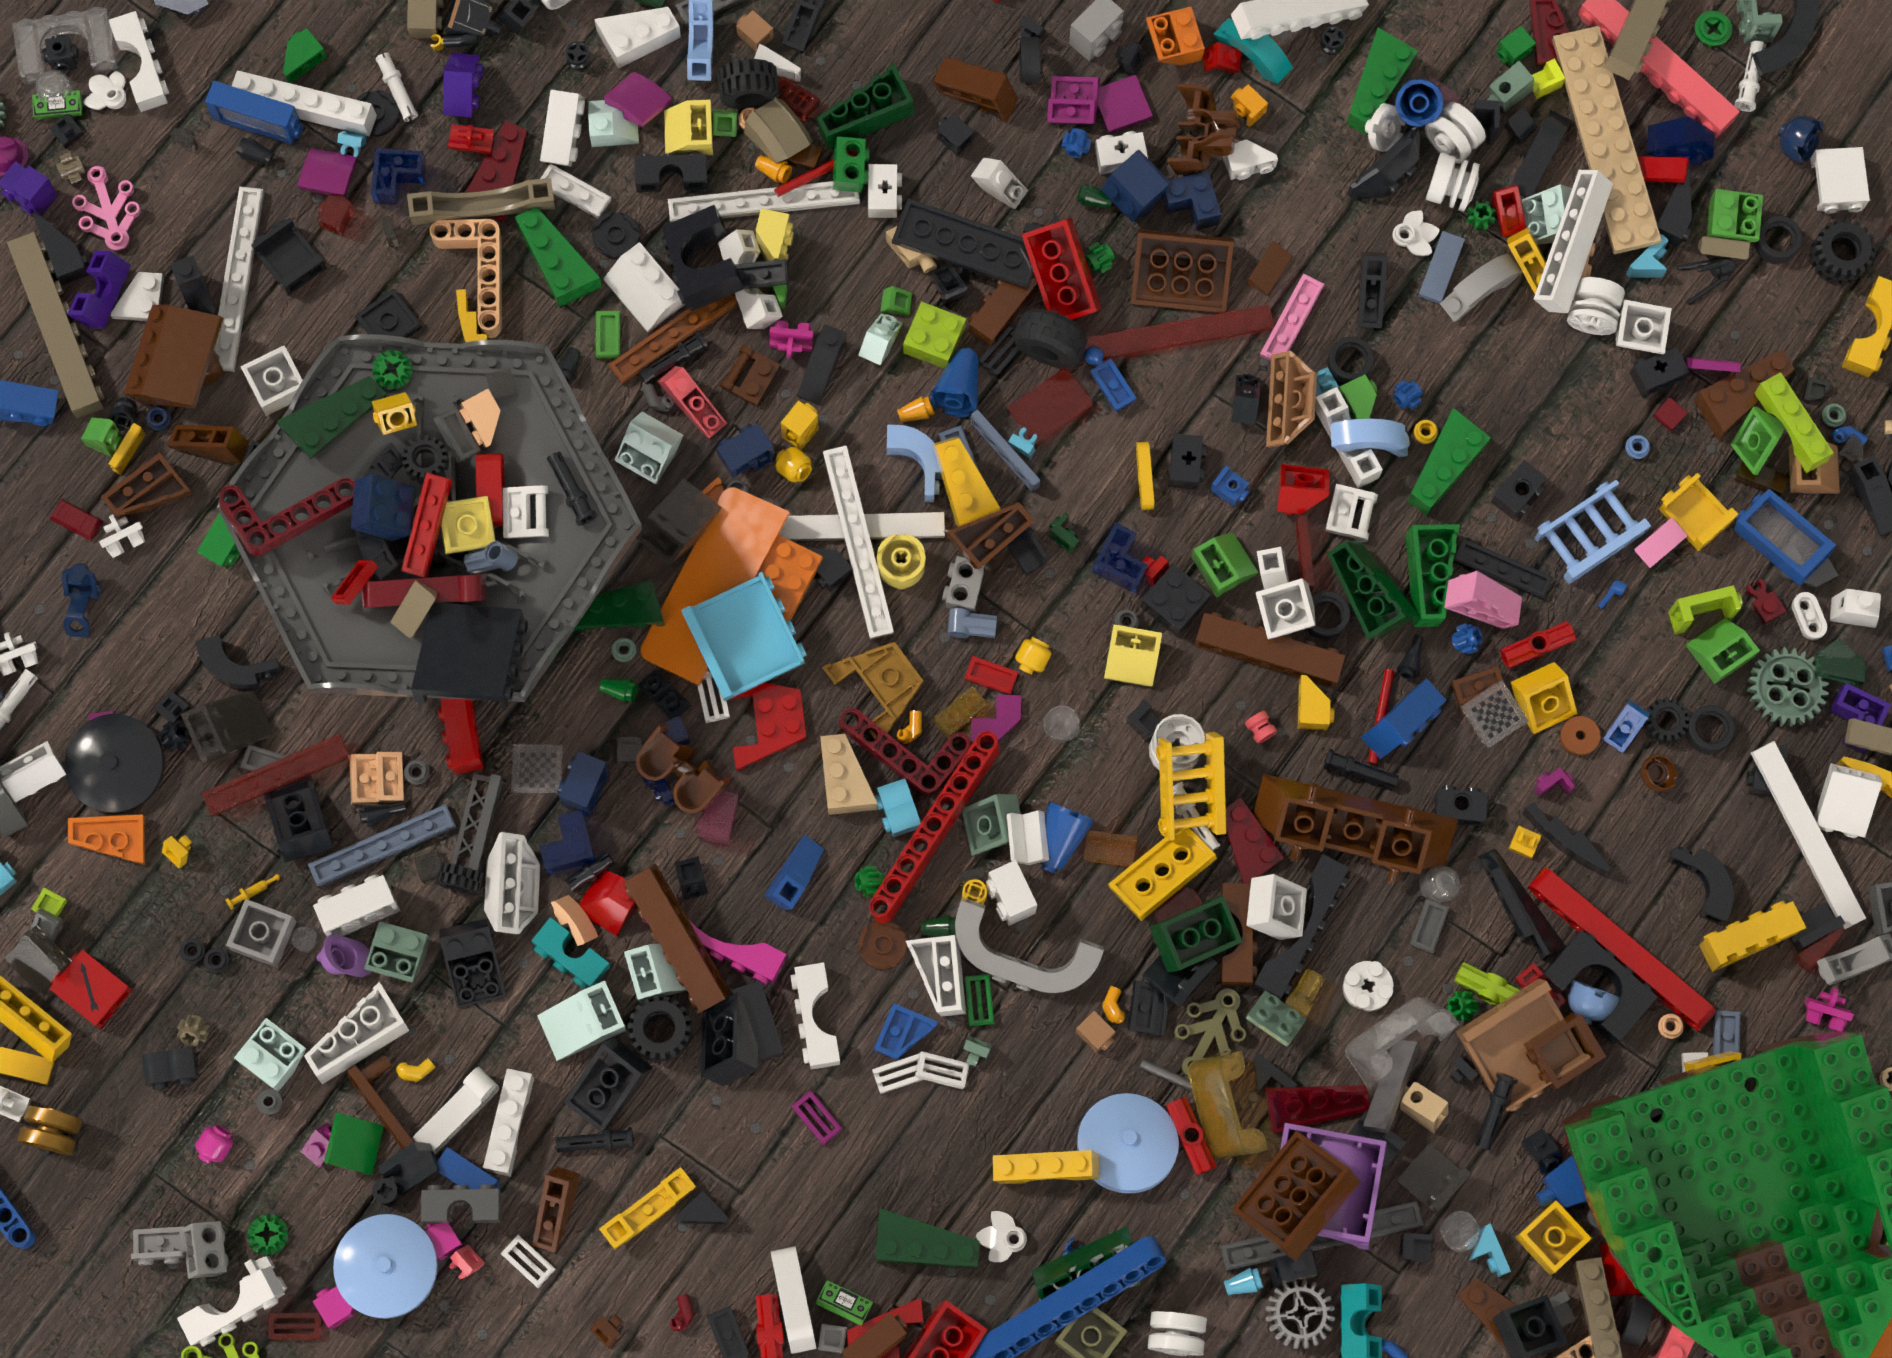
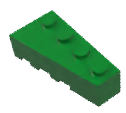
M1377 28L1346 123L1365 136L1368 134L1365 131L1366 122L1372 119L1382 103L1388 104L1413 66L1418 54L1416 49L1380 28Z
M537 207L515 216L517 227L558 307L602 288L600 277Z
M1453 408L1408 502L1427 516L1487 447L1491 437Z
M1460 524L1412 525L1405 533L1411 602L1413 608L1420 615L1413 619L1414 627H1438L1446 618L1445 600L1448 581L1452 577L1453 572L1452 565L1454 554L1456 553V539Z

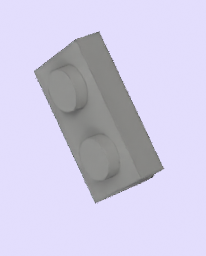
M183 1227L133 1230V1254H131V1259L138 1261V1265H153L154 1260H164V1264L180 1263L179 1259L186 1258Z

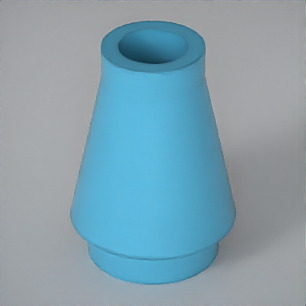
M1250 1267L1224 1281L1228 1296L1258 1292V1289L1263 1288L1258 1268L1251 1270Z

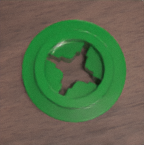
M1718 11L1704 12L1697 18L1694 25L1695 35L1700 39V43H1705L1709 47L1721 46L1729 40L1732 34L1730 20L1726 15ZM1719 24L1716 30L1717 33L1707 34L1709 27L1712 28Z
M390 349L380 353L376 360H374L372 373L375 381L381 387L396 390L404 387L410 381L413 367L410 359L404 353ZM387 361L393 366L398 365L396 368L398 378L392 373L386 374L388 370Z
M270 1214L256 1217L248 1229L247 1238L249 1246L261 1255L278 1253L284 1248L288 1240V1228L285 1222L278 1216ZM266 1224H268L271 1232L278 1233V1235L269 1238L268 1246L264 1237L257 1236V1234L265 1232Z

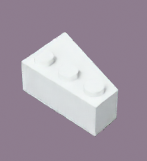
M669 7L595 19L596 30L618 69L681 38L680 26Z
M557 90L550 91L541 162L570 167L572 162H576L578 148H575L577 138L580 137L581 133L580 121L584 112L585 97L576 93Z
M951 935L906 941L936 1012L941 1017L966 1014L961 953L957 937Z

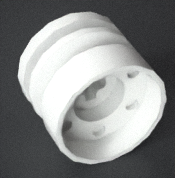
M1440 153L1425 200L1441 204L1445 196L1448 195L1450 196L1449 207L1453 208L1456 198L1461 199L1458 210L1465 211L1477 187L1480 164L1473 163L1471 171L1467 172V160H1464L1460 168L1457 169L1455 168L1456 157Z
M1580 278L1573 298L1574 302L1569 309L1568 324L1581 332L1594 335H1610L1615 333L1620 317L1618 310L1621 309L1624 300V288L1615 282L1602 278Z
M1183 714L1164 718L1157 725L1149 745V757L1153 765L1160 770L1159 760L1156 756L1159 738L1167 739L1172 743V746L1201 744L1205 741V733L1201 725L1192 717ZM1201 754L1172 757L1173 771L1192 769L1197 764Z

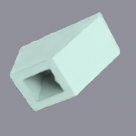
M881 313L867 330L858 356L881 365L888 356L903 323L897 321L891 315Z

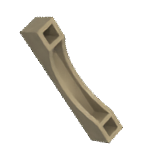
M551 178L527 180L512 186L481 192L441 193L429 191L407 194L411 225L429 224L439 220H464L524 213L535 207L540 211L555 209Z
M1602 1258L1576 1261L1573 1265V1271L1589 1329L1594 1358H1622Z

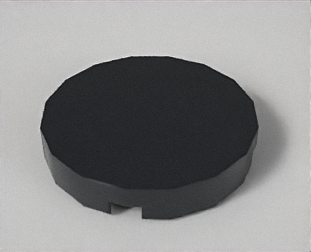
M382 90L367 91L356 98V100L371 103L377 114L370 136L379 137L386 135L395 128L399 121L400 112L395 99L389 93Z
M608 212L599 217L593 226L592 232L593 244L597 251L603 256L612 259H619L620 256L638 244L640 239L637 223L628 214L622 212Z

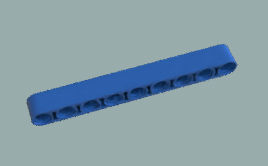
M1148 1236L1140 1239L985 1334L970 1358H1014L1160 1269L1165 1264L1166 1258L1156 1238Z

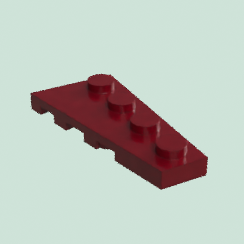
M505 120L492 144L491 154H487L466 193L488 191L514 185L528 134L526 129ZM507 215L491 217L505 223Z
M1366 1085L1265 1088L1270 1128L1273 1134L1283 1132L1285 1123L1308 1126L1363 1113L1370 1108Z

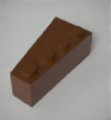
M1783 349L1740 370V372H1736L1699 391L1694 402L1717 440H1720L1731 428L1738 424L1753 407H1757L1760 401L1755 395V391L1760 383L1780 372L1787 380L1794 371V367Z

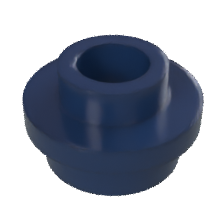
M155 407L148 412L146 421L151 429L162 431L170 425L171 415L167 409ZM159 416L163 417V421H162V422H160V423H156V422H155V419H156L157 417H159Z

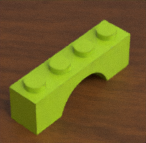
M1780 372L1760 383L1755 391V395L1766 412L1775 415L1786 428L1793 444L1794 455L1806 473L1828 462L1834 452L1782 373Z

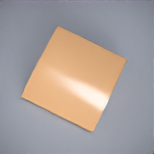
M402 752L350 755L351 805L404 801Z

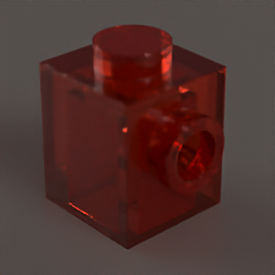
M328 195L326 201L321 202L318 210L319 216L317 220L320 228L343 236L354 210L347 198L341 195L336 197Z

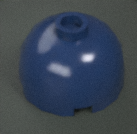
M1804 115L1791 119L1788 124L1784 123L1778 134L1781 137L1780 147L1784 155L1800 165L1803 164L1802 160L1808 161L1820 142L1817 134L1818 130L1823 132V122L1814 117Z

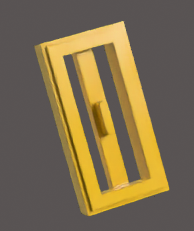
M135 423L132 424L110 460L109 465L114 472L120 475L123 473L144 439L145 433L141 426Z

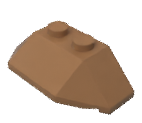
M1292 351L1271 355L1266 447L1269 448L1290 443L1315 419L1317 373Z

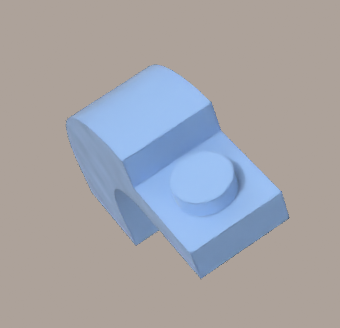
M689 0L687 80L711 81L713 0Z
M1353 419L1331 423V445L1341 452L1358 449H1382L1397 457L1408 456L1410 440L1405 432V425L1402 423L1384 419Z
M887 425V455L908 456L916 460L921 465L925 475L924 502H934V495H939L940 481L935 479H943L933 448L934 442L926 434L915 428L904 425Z

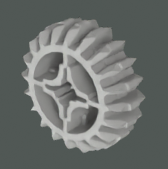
M1303 1279L1301 1287H1298L1297 1281H1293L1291 1283L1292 1288L1287 1283L1282 1284L1284 1292L1276 1288L1274 1293L1279 1298L1270 1296L1268 1301L1274 1304V1307H1266L1267 1312L1273 1313V1316L1266 1317V1321L1275 1322V1325L1269 1328L1270 1332L1278 1329L1280 1332L1275 1336V1339L1279 1340L1284 1335L1286 1337L1283 1343L1285 1346L1290 1343V1340H1294V1349L1299 1347L1300 1341H1302L1304 1349L1309 1348L1308 1340L1314 1346L1318 1345L1316 1336L1324 1340L1327 1336L1322 1330L1324 1329L1329 1332L1332 1330V1327L1326 1324V1321L1333 1322L1335 1320L1334 1316L1327 1315V1312L1335 1310L1334 1306L1326 1307L1325 1303L1331 1300V1297L1328 1296L1325 1299L1321 1297L1325 1289L1322 1288L1315 1292L1317 1283L1313 1282L1310 1288H1307V1280ZM1300 1293L1310 1296L1319 1307L1306 1306ZM1293 1294L1292 1310L1280 1313L1283 1300ZM1298 1306L1305 1310V1312H1312L1305 1315L1302 1320H1298L1294 1315L1288 1316L1298 1310ZM1315 1315H1320L1319 1325L1312 1333L1308 1334V1319ZM1282 1321L1294 1322L1300 1335L1290 1332L1283 1325Z

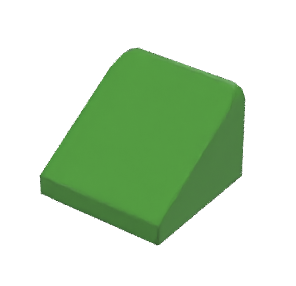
M715 109L713 112V135L736 137L738 111Z
M787 285L770 286L772 294L776 296L780 310H784Z
M894 286L884 289L881 312L905 316L910 315L912 292Z

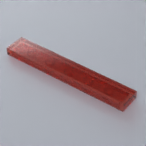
M338 734L201 794L210 815L213 817L349 759L350 755L342 736Z

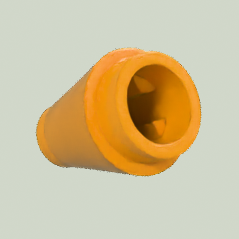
M760 155L755 163V168L759 169L776 183H786L792 173V166L788 165L787 161L774 163L769 157Z
M921 396L897 409L901 423L930 419L929 416L935 414L929 396L924 398Z

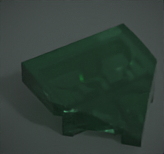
M1840 638L1816 653L1815 676L1862 686L1865 683V661Z

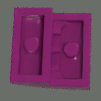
M636 72L631 73L604 96L605 104L623 111L625 120L642 127L672 103V98L662 88Z
M1052 76L1047 122L1095 124L1100 78Z
M310 148L300 175L298 188L300 190L346 198L349 182L353 179L358 157Z

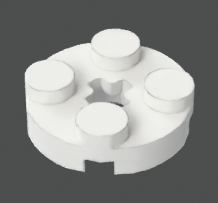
M1382 103L1372 119L1366 122L1365 131L1368 133L1369 143L1374 150L1387 152L1403 136L1400 130L1401 125L1405 126V122L1398 115L1395 106Z
M1362 961L1353 965L1347 972L1342 986L1343 994L1351 1006L1366 1012L1376 1011L1385 1006L1392 996L1393 979L1389 971L1381 963ZM1364 980L1374 983L1375 986L1372 987L1373 992L1369 993L1368 990H1362L1361 986L1364 985Z

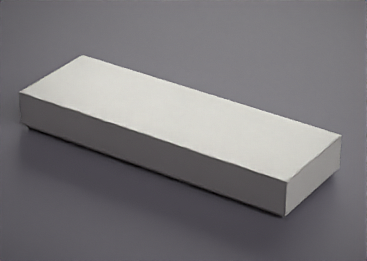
M551 163L540 178H551L553 194L598 219L612 201L610 196Z

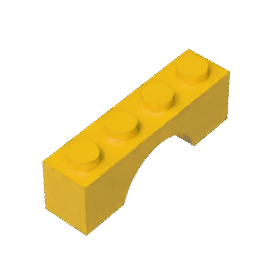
M1880 276L1873 283L1865 304L1875 316L1876 332L1867 338L1854 339L1849 346L1842 368L1867 378L1870 377L1873 371L1878 372L1883 361L1880 358L1881 351H1886L1891 339L1887 335L1889 330H1892V281Z
M1085 1150L993 1155V1181L1000 1184H1017L1046 1179H1100L1099 1153Z

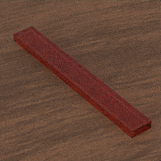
M1264 305L1088 337L1084 354L1087 348L1097 346L1103 351L1104 361L1110 358L1115 359L1273 330L1274 324L1270 306Z

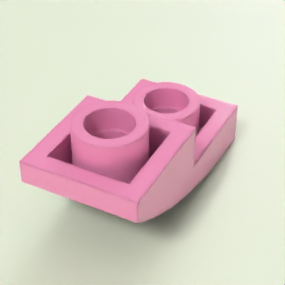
M1671 517L1634 550L1647 566L1651 568L1688 535Z

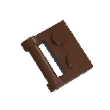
M743 345L739 351V358L727 378L723 379L719 386L724 391L758 408L779 372L781 365L755 352L749 346ZM748 359L754 361V364L739 388L734 383Z

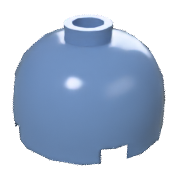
M1573 980L1568 994V1004L1571 1010L1582 1014L1586 1023L1590 1025L1592 1021H1604L1616 1008L1620 999L1613 994Z

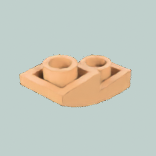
M567 895L551 902L554 914L558 918L560 925L569 924L571 934L577 946L598 937L589 917L572 897Z

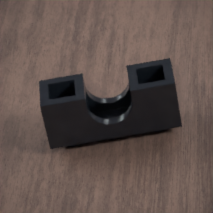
M689 152L687 155L666 153L663 156L642 154L640 157H634L637 192L660 191L661 179L669 173H675L682 177L684 190L708 189L706 154Z

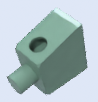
M1518 61L1489 86V97L1485 100L1500 101V110L1506 112L1533 92L1534 77Z

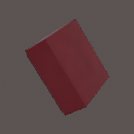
M1669 397L1654 413L1653 417L1671 432L1688 412Z

